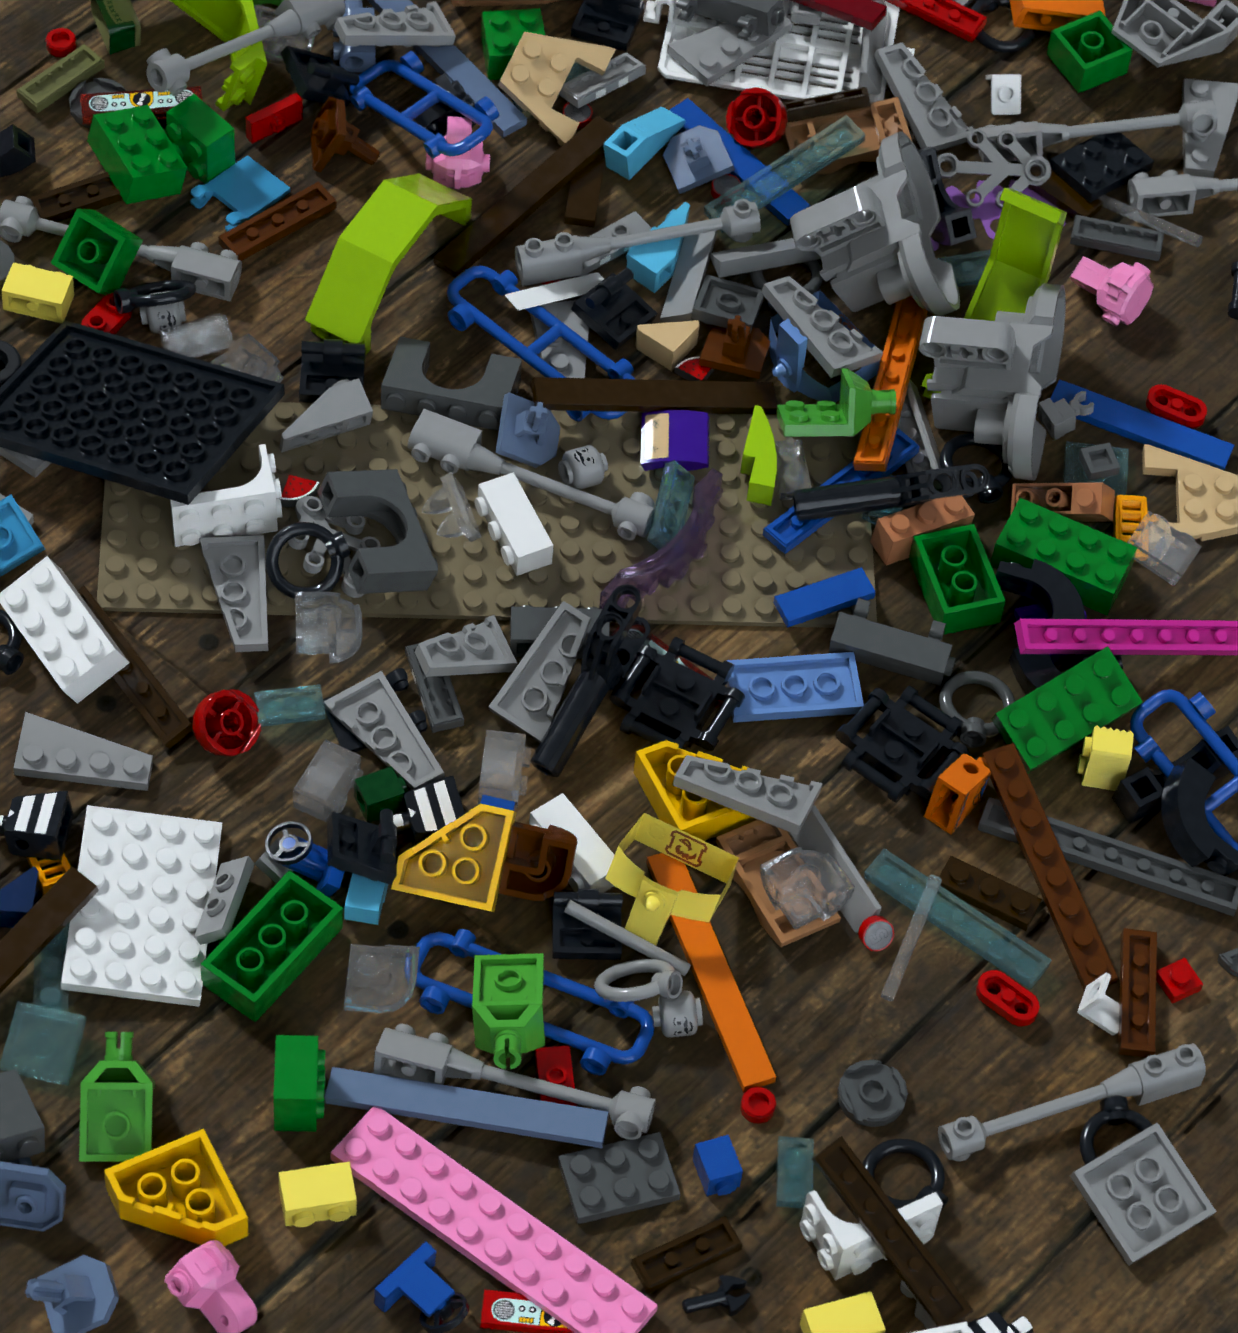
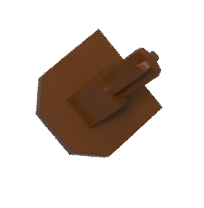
M329 96L316 115L311 133L312 167L314 171L322 172L334 153L344 156L347 151H350L369 165H373L380 156V152L357 137L360 130L346 121L345 101Z
M735 315V319H728L727 328L716 326L710 329L699 359V366L759 379L770 350L771 342L760 329L753 327L751 332L750 327L746 326V323L742 321V316Z

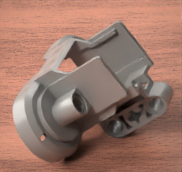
M900 131L882 139L878 152L879 156L876 159L879 175L857 184L856 187L801 210L790 218L796 249L801 252H811L814 250L821 257L823 270L819 271L821 277L825 281L831 280L832 289L852 312L860 311L883 300L888 305H891L909 296H912L921 308H926L928 312L936 316H944L959 309L960 296L953 266L950 263L935 258L930 237L941 220L934 187L918 150L904 132Z
M1043 283L1035 291L1034 296L1029 297L1025 313L997 311L995 321L930 316L924 320L919 351L927 357L934 358L935 364L933 378L927 379L928 391L941 392L932 393L931 396L934 426L938 429L974 432L975 443L1002 445L1003 462L1008 464V470L1015 479L1034 481L1039 473L1046 430L1036 420V413L1041 391L1057 379L1065 328L1066 296L1064 285Z

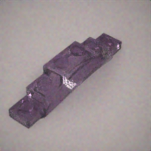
M712 468L695 485L692 501L693 511L683 528L656 553L632 566L619 570L613 580L601 592L599 609L604 608L612 592L620 585H633L638 589L643 599L646 594L652 595L659 584L668 589L676 579L680 581L686 575L689 564L694 559H700L707 549V531L712 527L716 518L713 515L714 506L723 494V489L721 488L722 473ZM624 594L618 599L617 603L621 608H624L630 598L636 601V598L632 594Z

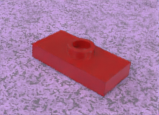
M294 93L246 116L247 139L254 143L302 120V98L297 93Z
M570 1045L535 1049L537 1079L575 1089ZM539 1094L540 1101L577 1106V1104Z

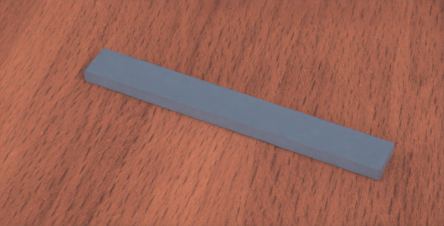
M367 0L380 14L381 10L392 9L395 13L402 12L406 6L414 5L410 0ZM454 44L441 45L439 47L430 45L413 46L440 75L445 73L452 82L458 80L465 92L471 96L475 103L486 96L495 104L499 117L493 121V129L502 138L527 125V117Z
M332 1067L325 1094L326 1104L370 1110L372 1107L382 1108L387 1113L597 1148L603 1147L609 1118L608 1111Z

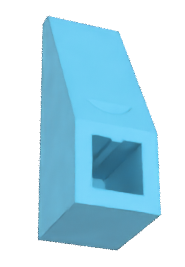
M660 107L622 124L603 143L606 167L630 180L686 124L685 119L664 107Z
M684 202L677 210H671L666 216L665 221L651 230L687 224L690 204ZM684 237L632 246L626 255V268L633 272V279L655 293L673 276Z

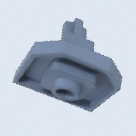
M700 125L672 137L663 154L679 194L735 170L718 130Z
M510 392L505 394L495 453L534 468L556 457L560 426L551 410L544 408V403L537 402L535 406L533 401Z
M30 1157L20 1158L9 1163L0 1161V1225L44 1232L63 1220L66 1185L50 1169L40 1168L39 1165L33 1166Z
M86 1255L37 1277V1279H30L25 1290V1295L28 1298L44 1301L53 1333H86L109 1321L119 1300L110 1266Z

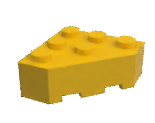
M668 740L636 751L633 773L659 820L703 841L758 820L673 786L674 776L686 755L723 762L722 758L701 751L695 754L680 749L679 744ZM730 765L731 769L738 771L747 770V768H749L746 766H742V768L740 769Z
M485 804L477 805L463 816L430 835L427 839L400 854L396 865L397 876L392 883L391 889L494 912L499 894L503 865L507 857L511 829L517 812Z
M204 1129L104 1170L106 1190L120 1219L199 1245H203L208 1241L218 1240L226 1246L248 1236V1216Z

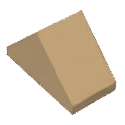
M699 320L637 325L636 349L672 371L697 345Z

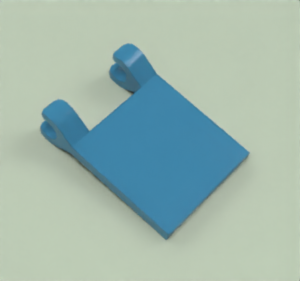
M247 155L205 185L195 186L191 190V195L194 198L191 199L190 203L200 209L206 205L212 196L216 197L234 211L226 216V222L229 225L225 227V230L229 231L275 204L289 194L291 188Z

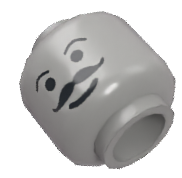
M184 301L162 306L140 307L142 325L149 324V328L154 334L178 331L182 326V322H186Z
M586 445L566 451L563 454L562 461L558 463L559 475L564 484L579 490L602 483L604 473L608 470V462L603 453H599L591 445Z
M681 991L680 995L675 999L665 998L660 995L658 1006H652L654 1027H661L663 1035L667 1038L694 1035L697 1032L698 1026L703 1025L700 998H694L690 991Z

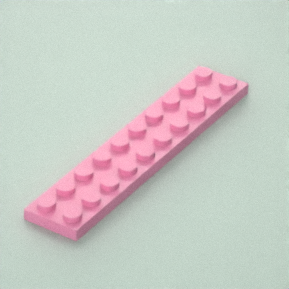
M372 1107L330 1152V1159L333 1162L350 1161L354 1177L515 1293L522 1294L573 1331V1333H639L657 1312L658 1305L382 1108Z

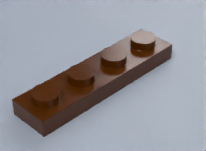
M318 181L219 236V245L224 250H231L236 253L238 260L242 261L336 209V199Z
M1123 928L1121 933L1118 1054L1147 1058L1155 1054L1157 932Z

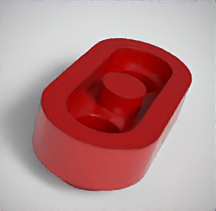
M110 293L103 297L83 318L81 325L115 335L130 319L132 311L119 314L114 306V293Z
M1160 384L1153 386L1146 398L1147 409L1156 416L1191 429L1200 427L1205 421L1207 407L1202 400L1168 385Z
M998 970L986 971L979 977L976 994L982 1003L1016 1026H1028L1036 1020L1040 1004L1033 993ZM988 989H995L998 994H991L988 992ZM1016 1009H1022L1026 1013L1020 1014L1016 1012Z

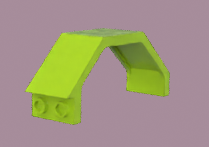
M170 0L223 42H228L259 29L253 0ZM262 41L230 54L232 62L230 69L234 73L224 80V85H222L221 89L226 93L216 100L215 103L221 110L226 111L233 104L237 106L243 100L251 105L267 66Z
M421 174L383 180L337 240L304 320L311 324V332L321 339L343 340V343L365 344L367 355L371 349L372 321L396 266L435 216L441 214L465 226L471 218L472 198Z
M1004 188L999 199L1004 201L991 253L964 316L965 319L995 321L997 311L1025 313L1029 297L1034 296L1035 291L1043 283L1048 282L1067 212L1011 188ZM933 373L926 374L921 385L925 387L923 396L931 399L932 393H941L938 391H928L927 379H932Z

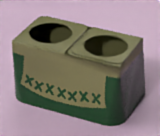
M91 0L93 18L110 55L141 45V24L130 0Z

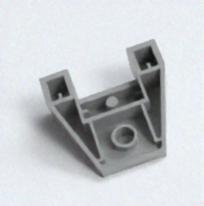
M1123 0L1111 33L1152 64L1161 67L1222 52L1238 36V7L1228 0H1222L1204 19H1201L1177 0Z

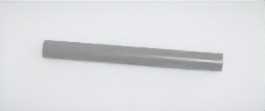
M572 900L568 902L564 910L565 913L651 959L668 962L674 967L675 971H678L683 976L689 971L691 964L576 902Z

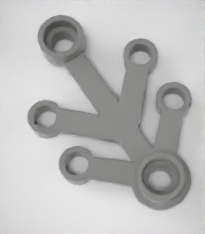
M981 129L972 130L967 137V142L972 148H978L990 162L958 161L957 157L951 153H944L937 158L941 178L943 179L952 178L956 173L990 175L979 187L971 189L966 194L965 202L971 208L979 207L983 203L984 197L1007 176H1021L1010 187L1021 193L1029 185L1040 186L1044 184L1051 175L1049 162L1041 156H1030L1016 140V135L1010 130L1000 133L997 138V144L1001 149H1009L1021 164L1008 163L986 139V134ZM972 135H981L982 142L979 144L974 143ZM1003 135L1011 137L1012 143L1010 145H1005L1002 142ZM948 162L951 165V171H942L941 163ZM1037 166L1041 171L1040 175L1033 176L1030 172L1031 167ZM1003 190L995 197V204L1000 209H1002L1003 204L999 198ZM970 194H978L980 201L972 203L969 198Z
M314 496L300 498L295 506L299 522H311L321 525L332 534L339 531L331 529L328 523L345 528L352 535L362 533L366 521L363 516L327 517L321 500ZM343 533L351 550L357 551L358 548H368L366 546H381L379 540L374 537L368 536L361 540ZM309 535L296 536L302 540L294 537L288 541V544L293 549L302 550L307 546ZM318 538L312 551L305 555L303 568L311 574H317L322 570L324 554L327 549L325 544ZM348 556L344 558V578L341 588L346 595L359 598L365 594H357L348 571V566L351 563V559Z

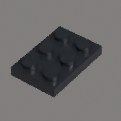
M1121 132L1095 135L1053 157L1050 161L1051 170L1089 203L1128 183V180L1132 179L1137 173H1146L1152 170L1154 160Z

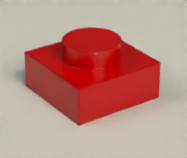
M1182 958L1156 971V980L1172 1004L1202 989V981L1186 958Z

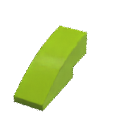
M755 405L743 452L740 473L751 475L746 501L771 506L777 473V452L769 421L762 407Z

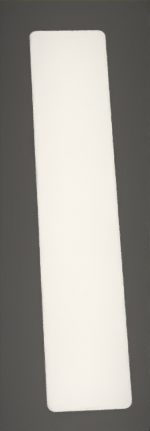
M596 272L508 293L505 296L517 310H523L584 295L603 281L604 278Z

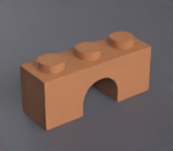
M963 496L934 499L924 504L878 518L870 543L884 564L889 565L909 558L913 536L970 525L975 514Z

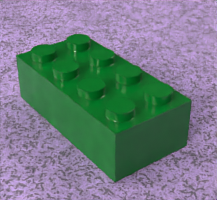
M1019 498L995 543L990 564L998 569L1000 561L1015 562L1031 569L1034 559L1043 561L1058 569L1072 582L1081 597L1083 606L1108 616L1131 571L1138 547Z
M1107 646L998 711L991 720L1006 744L1014 743L1028 774L1082 742L1085 736H1092L1095 726L1098 725L1100 728L1107 727L1137 709L1143 701Z
M289 870L200 964L203 986L253 1022H256L343 928V907Z

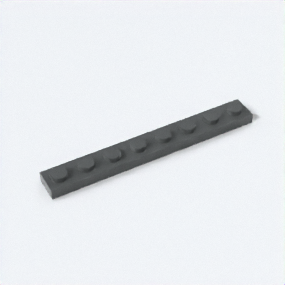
M989 797L978 830L1019 844L1000 800ZM1046 816L1066 860L1234 917L1238 906V880L1196 866L1191 867L1185 862Z

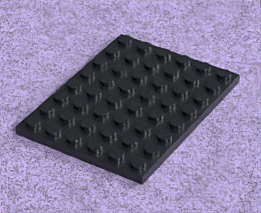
M65 320L0 387V447L189 505L285 395L284 384Z

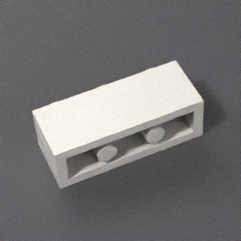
M514 472L478 484V498H475L477 512L481 517L485 516L492 540H498L501 546L502 558L507 566H512L516 576L552 564L554 545Z
M563 793L530 812L529 825L547 829L549 825H554L573 833L577 837L576 854L572 875L569 880V884L575 892H578V889H599V893H604L614 887L613 884L605 879L614 858L613 852Z

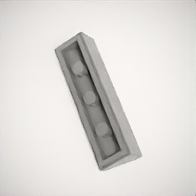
M872 0L886 6L883 0ZM886 15L873 31L863 28L858 88L867 87L869 94L881 93L882 71L873 55L877 49L884 47Z
M717 231L684 237L660 321L667 323L692 321V310L705 278Z
M793 238L710 253V258L719 278L821 259L815 250L811 252L797 250Z
M910 380L897 427L920 446L919 453L905 463L908 474L941 468L940 454L919 391ZM933 481L935 489L942 488L938 481Z
M813 805L799 834L796 835L791 832L790 834L853 931L858 933L860 925L865 919L874 915L880 916L881 905L816 806Z

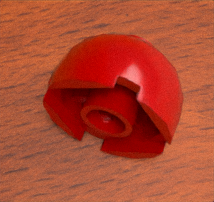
M757 87L740 92L741 95L735 101L732 100L728 106L726 123L729 133L741 145L754 149L767 148L778 142L785 133L788 122L787 110L780 98L767 89Z
M219 690L207 695L197 705L193 715V731L197 741L206 751L219 756H235L249 751L257 742L261 732V723L258 724L256 714L259 712L258 707L249 695L240 690Z

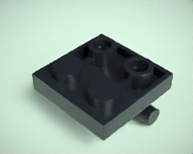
M583 0L571 27V36L627 52L643 15L645 3L643 0Z
M288 45L281 51L280 54L286 65L285 68L295 84L296 92L301 98L325 103L330 96L345 101V108L351 103L350 96L343 83L356 86L360 80L359 75L347 72L343 67L334 65L332 58Z
M625 268L617 275L614 273L609 275L575 301L571 308L580 319L614 350H617L636 335L637 325L650 324L658 314L626 285L634 277L633 272L629 268Z
M324 339V342L302 341L299 402L314 403L329 387L344 379L352 381L359 378L362 386H364L365 344L343 343V340Z
M390 809L381 810L379 825L332 811L327 820L328 866L340 871L364 876L373 881L392 885L397 876L396 846L398 843L397 826L393 823V811Z
M578 889V892H554V896H552V959L621 960V942L565 913L564 910L568 902L572 900L621 927L623 893H599V889Z

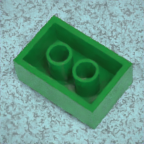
M148 105L93 115L87 142L105 171L110 175L111 181L116 189L119 190L126 204L181 193L187 166Z
M974 524L913 536L909 560L933 620L946 623L943 635L1001 622L1006 601Z

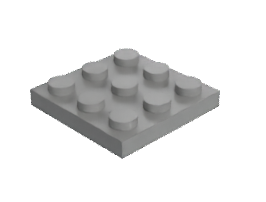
M1158 1122L1070 1175L1128 1266L1216 1213L1213 1205Z

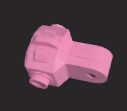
M447 117V135L443 136L447 143H458L472 134V120L467 117ZM483 141L471 150L458 156H446L441 153L433 159L426 152V170H432L433 180L447 187H454V189H460V187L468 188L481 183L483 172H489L490 154H484Z
M1082 257L1070 276V280L1076 285L1097 296V304L1104 312L1102 318L1114 326H1118L1119 323L1129 325L1139 317L1149 301L1154 288L1149 277L1151 271L1138 262H1135L1133 266L1121 262L1109 269L1089 258Z
M208 1241L182 1257L165 1276V1282L170 1292L179 1299L184 1307L200 1309L218 1333H241L253 1326L257 1321V1309L254 1302L236 1280L240 1266L221 1241Z

